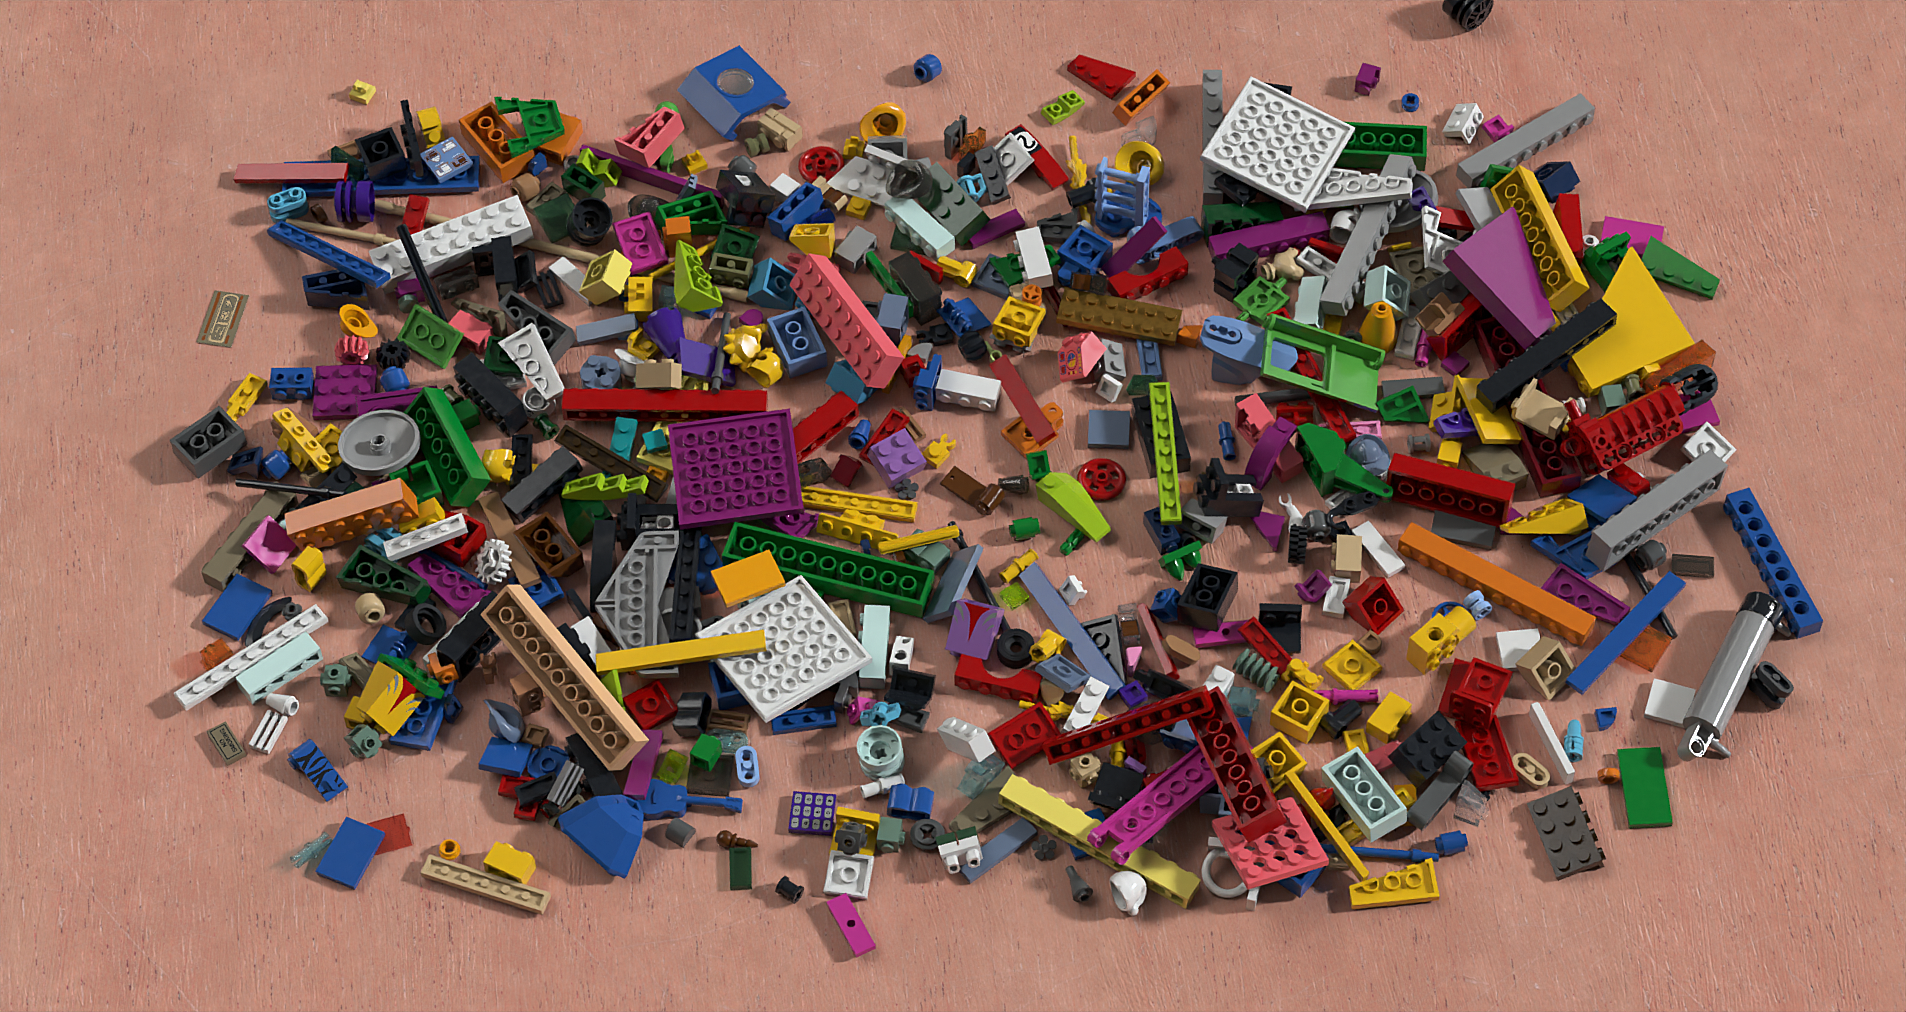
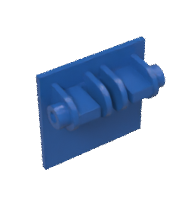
M969 297L958 302L947 298L943 302L944 307L937 309L938 314L959 338L966 332L978 331L992 325Z
M383 624L361 657L374 664L378 662L377 658L380 653L405 660V658H409L418 643L408 635L406 630L399 632Z

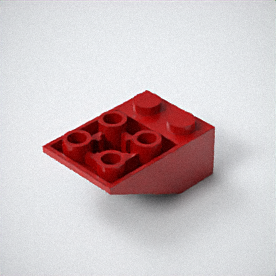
M444 511V512H445V519H446V518H449V517H451V516H454V515L459 514V513ZM462 514L468 533L436 544L428 549L464 568L487 539L485 524Z

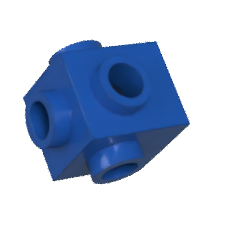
M1168 588L1156 593L1150 612L1162 623L1178 620L1177 604L1181 598L1179 591L1174 588Z

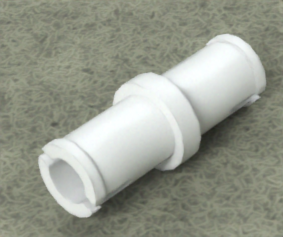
M900 773L885 779L881 777L878 778V781L861 785L862 797L865 799L880 793L882 795L887 794L891 790V785L905 784L904 777Z

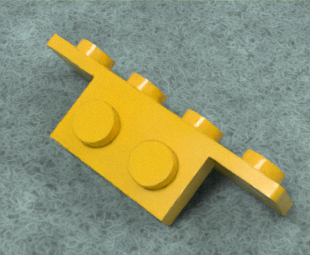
M1459 375L1454 376L1451 392L1435 394L1433 396L1429 422L1431 432H1437L1433 424L1437 417L1452 412L1458 413L1465 408V402L1456 385L1457 379L1461 378ZM1457 437V438H1445V440H1450V441H1455V442H1459V443H1460V437Z
M288 408L273 413V419L283 429L277 445L301 472L308 470L311 463L321 473L336 468L337 463Z
M846 509L840 518L825 513H820L818 516L816 529L818 533L860 544L861 540L867 539L871 548L878 549L879 542L898 538L897 533L882 530L885 520L879 519L875 515L861 514L857 510Z

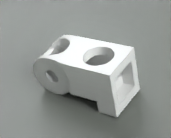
M896 636L889 662L890 675L893 674L894 667L910 670L914 638Z

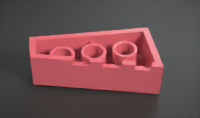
M1257 393L1236 404L1234 425L1237 431L1254 449L1268 426H1273L1276 422ZM1290 440L1281 450L1273 467V473L1281 483L1300 474L1303 470L1304 459L1296 451Z

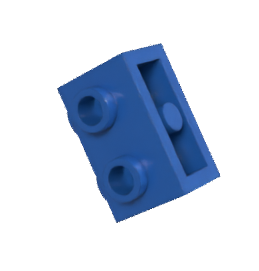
M312 367L271 368L269 389L272 399H313L315 378Z

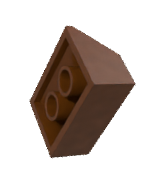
M548 511L513 532L515 538L548 577H568L585 566L583 553Z

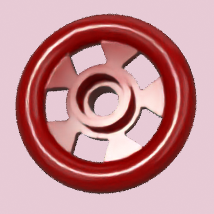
M818 146L807 150L800 157L798 163L801 176L810 183H813L818 178L817 173L826 174L823 178L826 179L827 183L845 166L842 155L837 150L826 146ZM818 155L814 160L811 159L812 156ZM826 155H830V156H832L833 158H832L831 160H829V159L826 158L825 156H826ZM812 165L813 170L807 171L806 166ZM831 165L837 166L835 172L830 170Z
M1096 458L1086 462L1080 468L1077 481L1081 483L1091 499L1104 501L1117 497L1124 490L1126 474L1117 462L1107 458ZM1106 466L1107 470H1098L1097 467ZM1088 472L1093 473L1092 479L1086 478ZM1116 472L1118 478L1112 479L1111 473ZM1093 484L1098 489L1093 491L1089 487ZM1112 485L1114 489L1107 492L1105 488Z

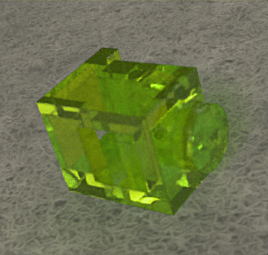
M669 749L657 772V775L660 776L659 780L669 785L672 783L676 784L689 757ZM672 767L674 773L668 771L667 768Z

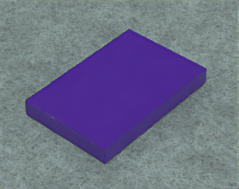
M679 337L676 340L678 364H682L681 375L711 382L718 347ZM725 352L722 371L724 378L721 385L733 387L736 384L734 365L730 364L728 353Z

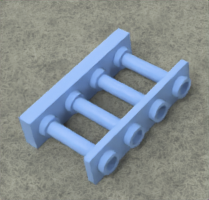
M1103 157L1102 162L1097 164L1095 175H1098L1095 182V187L1098 188L1095 193L1097 201L1094 211H1097V219L1101 220L1105 211L1132 218V221H1135V227H1143L1148 218L1150 167L1142 166L1140 173L1132 174L1108 168V158ZM1107 176L1134 182L1136 186L1107 180ZM1107 188L1133 194L1135 199L1107 192ZM1107 200L1133 206L1135 210L1109 205Z

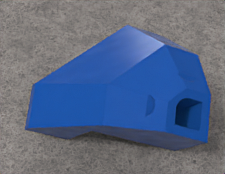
M622 794L595 796L557 818L561 831L610 875L619 876L624 879L627 877L642 838L644 814L638 801Z

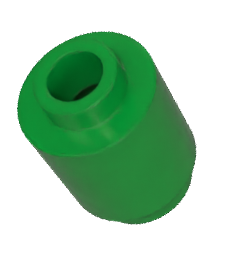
M1028 517L1012 520V525H1009L1010 536L1014 537L1016 541L1036 537V535L1040 534L1038 519Z

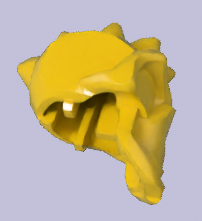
M767 324L742 325L737 329L732 328L731 332L724 335L725 341L728 344L723 347V350L728 353L730 364L739 366L743 373L746 372L745 367L751 361L754 362L758 359L757 355L761 352V334L767 331Z

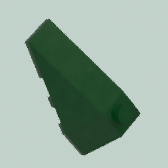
M577 475L573 480L580 479L581 477ZM563 487L558 494L567 530L576 545L580 547L593 540L595 520H613V517L602 500L563 498Z

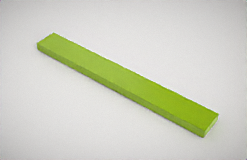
M1169 382L1149 383L1161 525L1182 524L1170 384Z

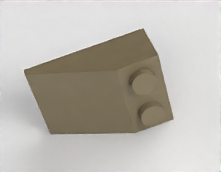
M1482 443L1461 452L1473 473L1515 483L1514 491L1526 487L1528 472L1520 458L1506 444Z

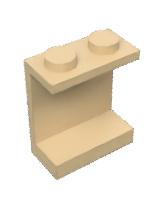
M1534 378L1530 384H1525L1520 398L1516 397L1511 405V409H1513L1511 418L1555 440L1570 417L1563 403L1536 389L1537 379Z

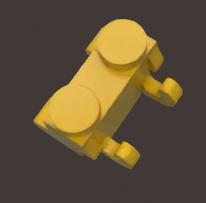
M1297 658L1291 660L1290 664L1287 665L1286 671L1281 675V679L1286 682L1290 681V676L1294 679L1298 678L1306 688L1312 691L1316 690L1324 680L1321 675L1317 677L1315 673L1308 670L1309 663L1307 661L1302 662Z

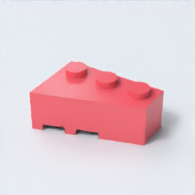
M667 107L661 108L644 119L645 123L637 128H630V132L620 138L618 136L615 138L614 141L619 155L650 168L685 129L680 113Z

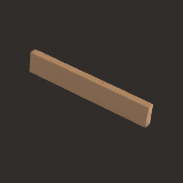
M498 492L479 498V504L497 540L504 541L505 544L509 545L508 551H511L509 559H512V562L509 564L519 584L525 589L542 582L529 553L513 535L516 528Z

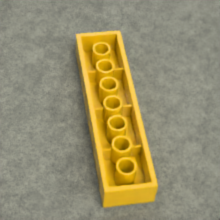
M1518 165L1490 190L1502 214L1511 207L1515 208L1550 307L1561 312L1586 292L1589 286L1534 173Z

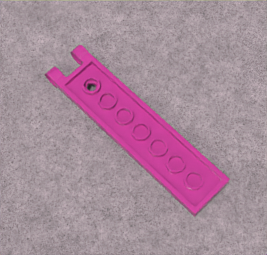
M1197 745L1102 824L1092 829L1088 834L1087 841L1096 848H1099L1105 843L1108 836L1112 837L1120 844L1112 850L1111 859L1119 865L1125 864L1132 852L1217 783L1200 746Z

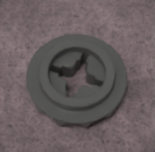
M922 819L917 821L911 828V842H913L916 848L919 847L923 851L929 849L934 851L938 847L935 837L944 835L945 831L938 821ZM932 832V833H931V837H932L931 839L928 838V837H927L926 839H923V838H924V834H923V833L928 834V833Z

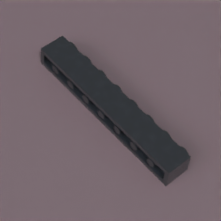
M1601 298L1596 302H1591L1585 310L1574 314L1567 323L1560 324L1549 336L1545 335L1535 346L1528 347L1518 358L1514 357L1507 366L1497 369L1493 376L1487 380H1482L1477 385L1476 398L1493 414L1518 396L1525 384H1530L1534 378L1537 381L1614 327L1616 325L1617 313Z

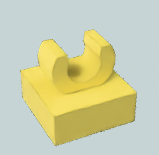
M356 80L353 89L349 93V97L354 101L367 105L375 94L376 88L373 85Z

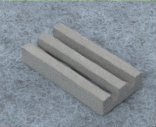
M567 760L547 799L564 807L584 769Z

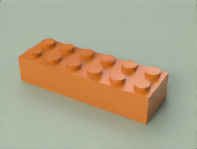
M401 478L285 513L287 535L302 552L307 546L317 549L332 546L344 540H352L360 535L371 534L373 531L390 528L393 525L410 522L412 519L419 518L416 495Z

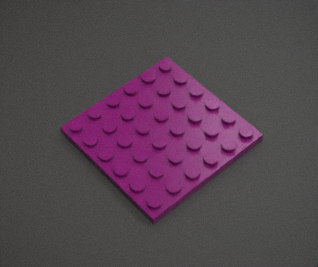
M790 409L668 425L680 530L804 513Z

